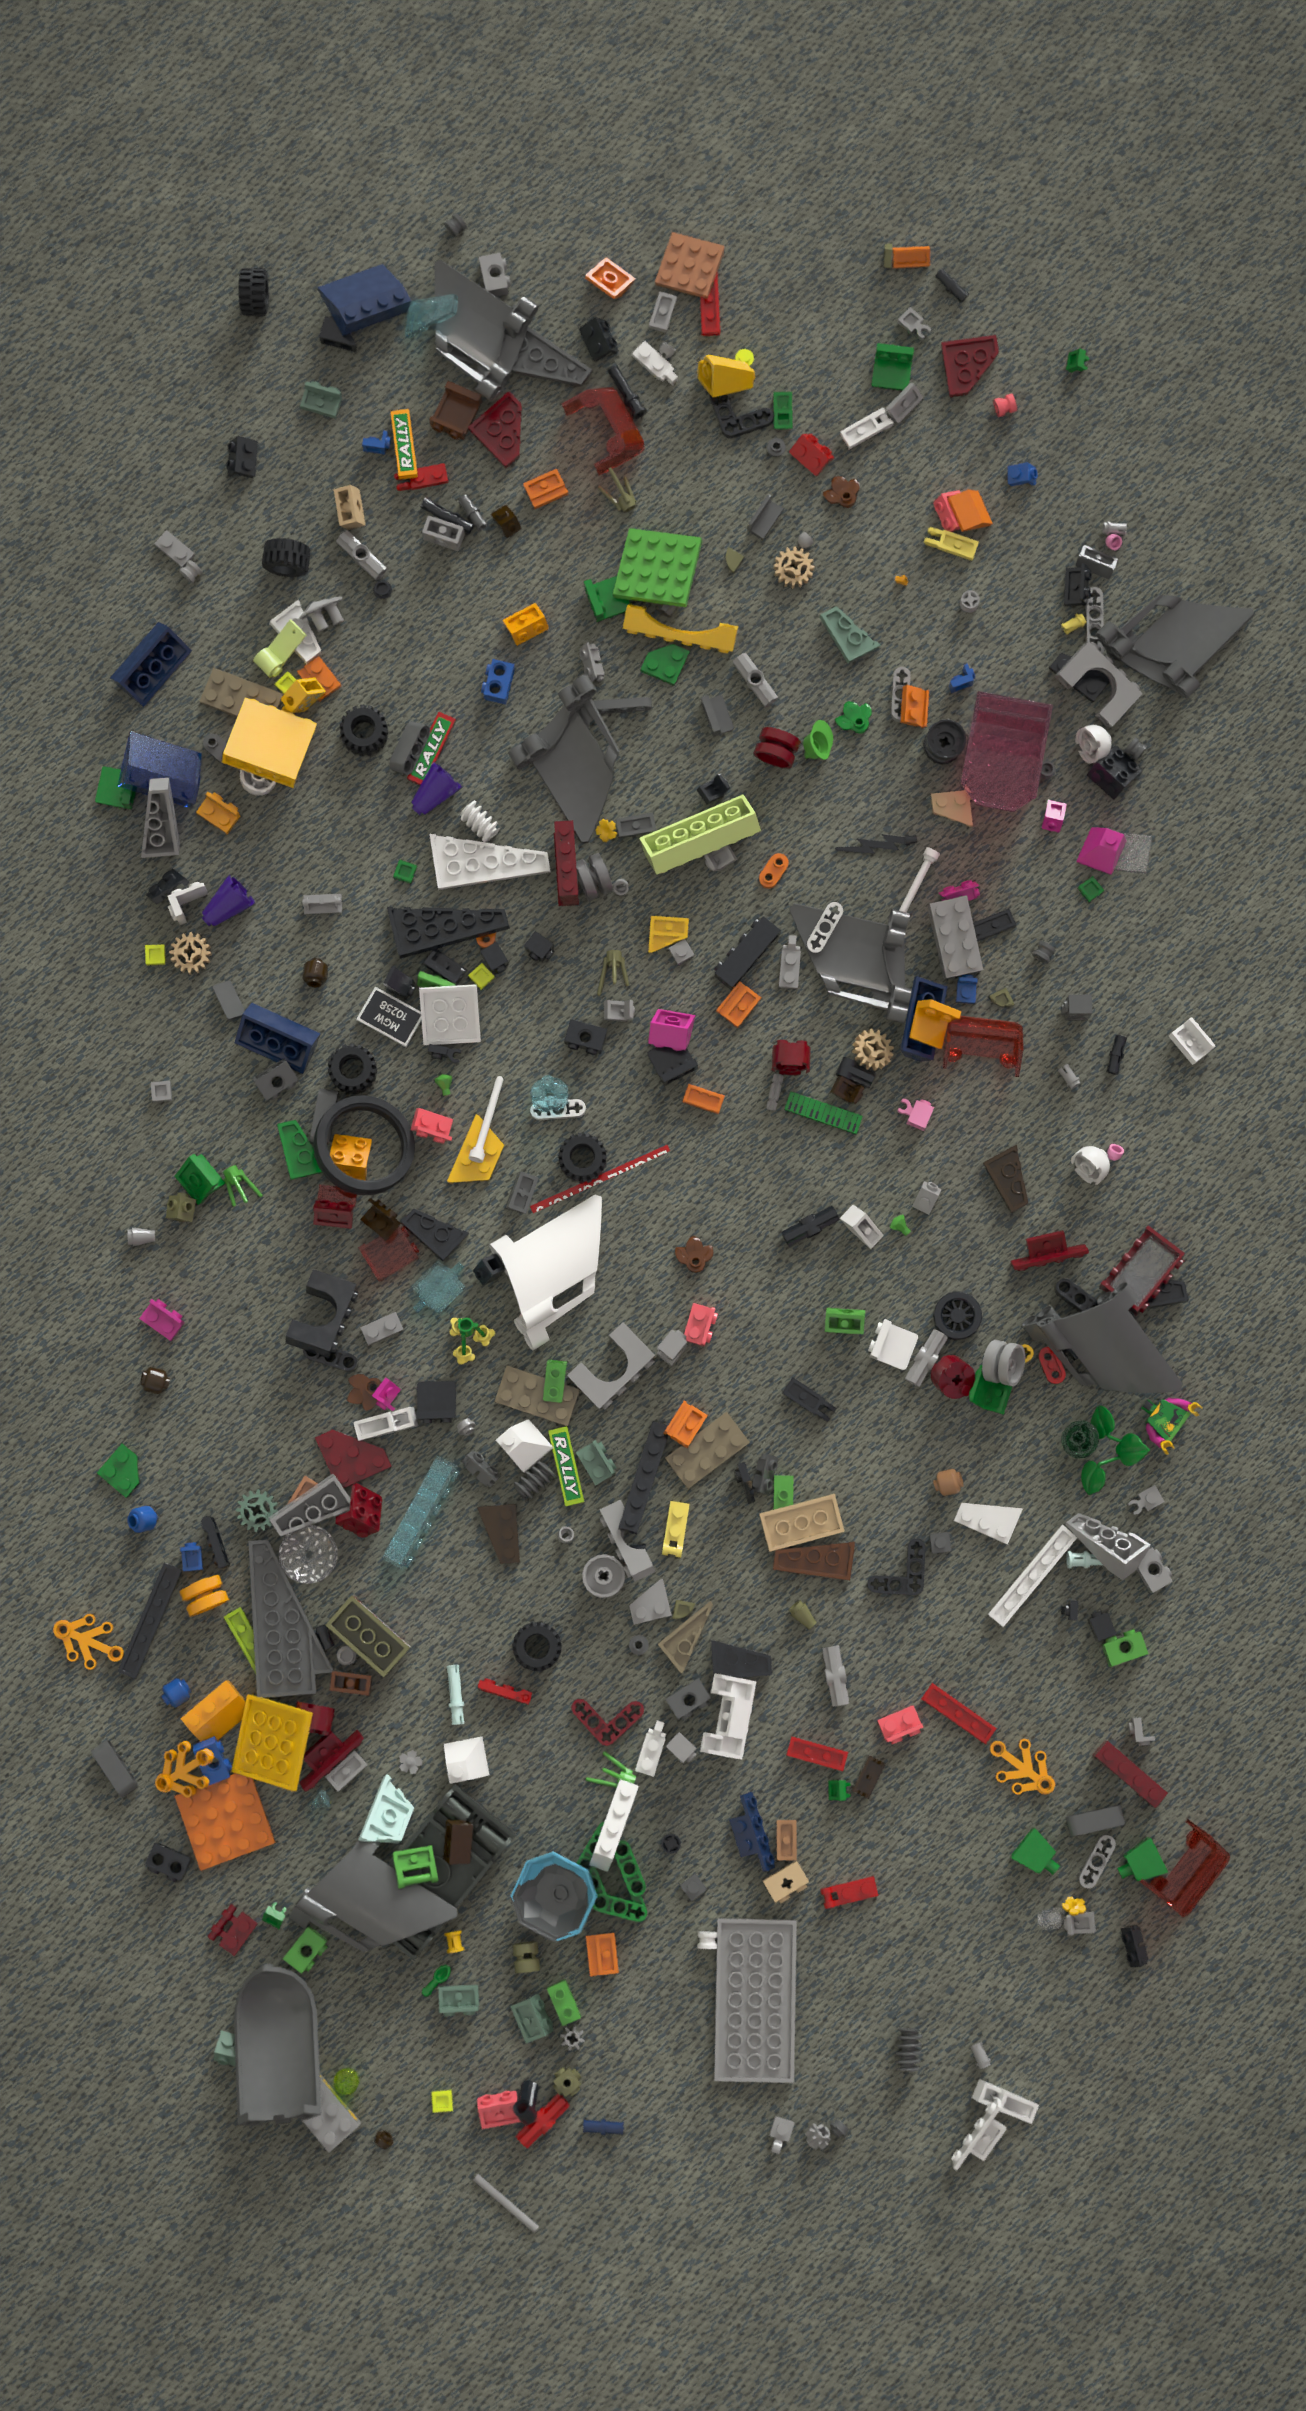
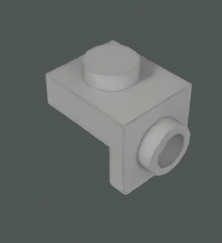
M729 845L704 855L706 859L705 864L712 871H720L737 860Z
M633 1000L625 1002L604 1001V1020L626 1022L633 1019L635 1013Z
M924 1181L912 1207L929 1215L941 1189L932 1182L927 1183Z
M1131 1718V1722L1128 1723L1129 1734L1133 1735V1742H1139V1746L1151 1745L1150 1741H1154L1155 1736L1143 1737L1141 1718Z
M1094 1912L1079 1913V1915L1075 1916L1068 1914L1064 1919V1928L1068 1930V1936L1078 1933H1095Z

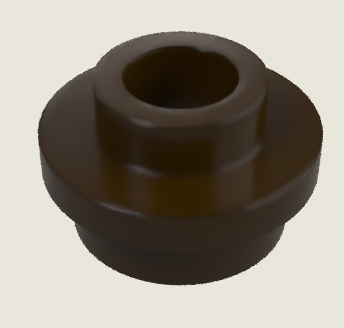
M378 2131L376 2133L374 2142L380 2148L386 2150L394 2144L392 2135L387 2131Z

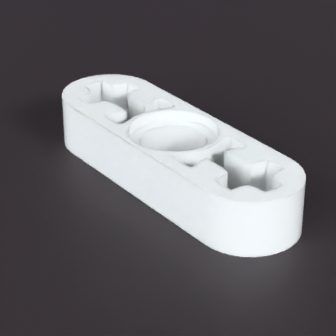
M832 902L826 907L808 939L807 947L811 952L818 953L824 948L842 916L843 908L839 903ZM837 906L840 913L833 916L832 919L836 920L833 924L829 919H824V916L827 915L829 917L831 914L829 908ZM827 922L830 924L831 929L828 933L820 931L819 926L821 923ZM816 931L821 936H826L825 940L820 939V948L812 949L810 942L817 939L818 936L814 935Z
M579 1099L535 1102L531 1106L530 1112L536 1120L579 1118L585 1114L586 1106ZM565 1104H569V1108L579 1104V1107H583V1109L579 1110V1113H576L575 1110H569L570 1114H566L567 1107ZM546 1105H550L551 1115L547 1116V1112H541L540 1116L534 1112V1110H537V1106H541V1109H547ZM561 1105L564 1111L562 1114L556 1115L553 1113V1107Z

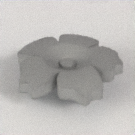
M412 1750L407 1752V1755L402 1753L399 1756L400 1762L403 1763L399 1767L401 1771L408 1772L409 1770L410 1774H416L419 1769L417 1766H421L423 1761L419 1756L416 1757V1751Z

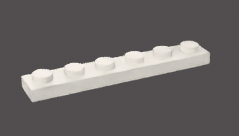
M1061 1525L988 1615L1004 1627L1077 1537L1064 1525Z

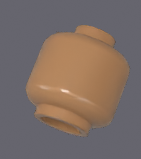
M955 1469L938 1472L937 1480H934L935 1490L940 1491L943 1496L957 1494L961 1491V1487L964 1486L961 1473Z

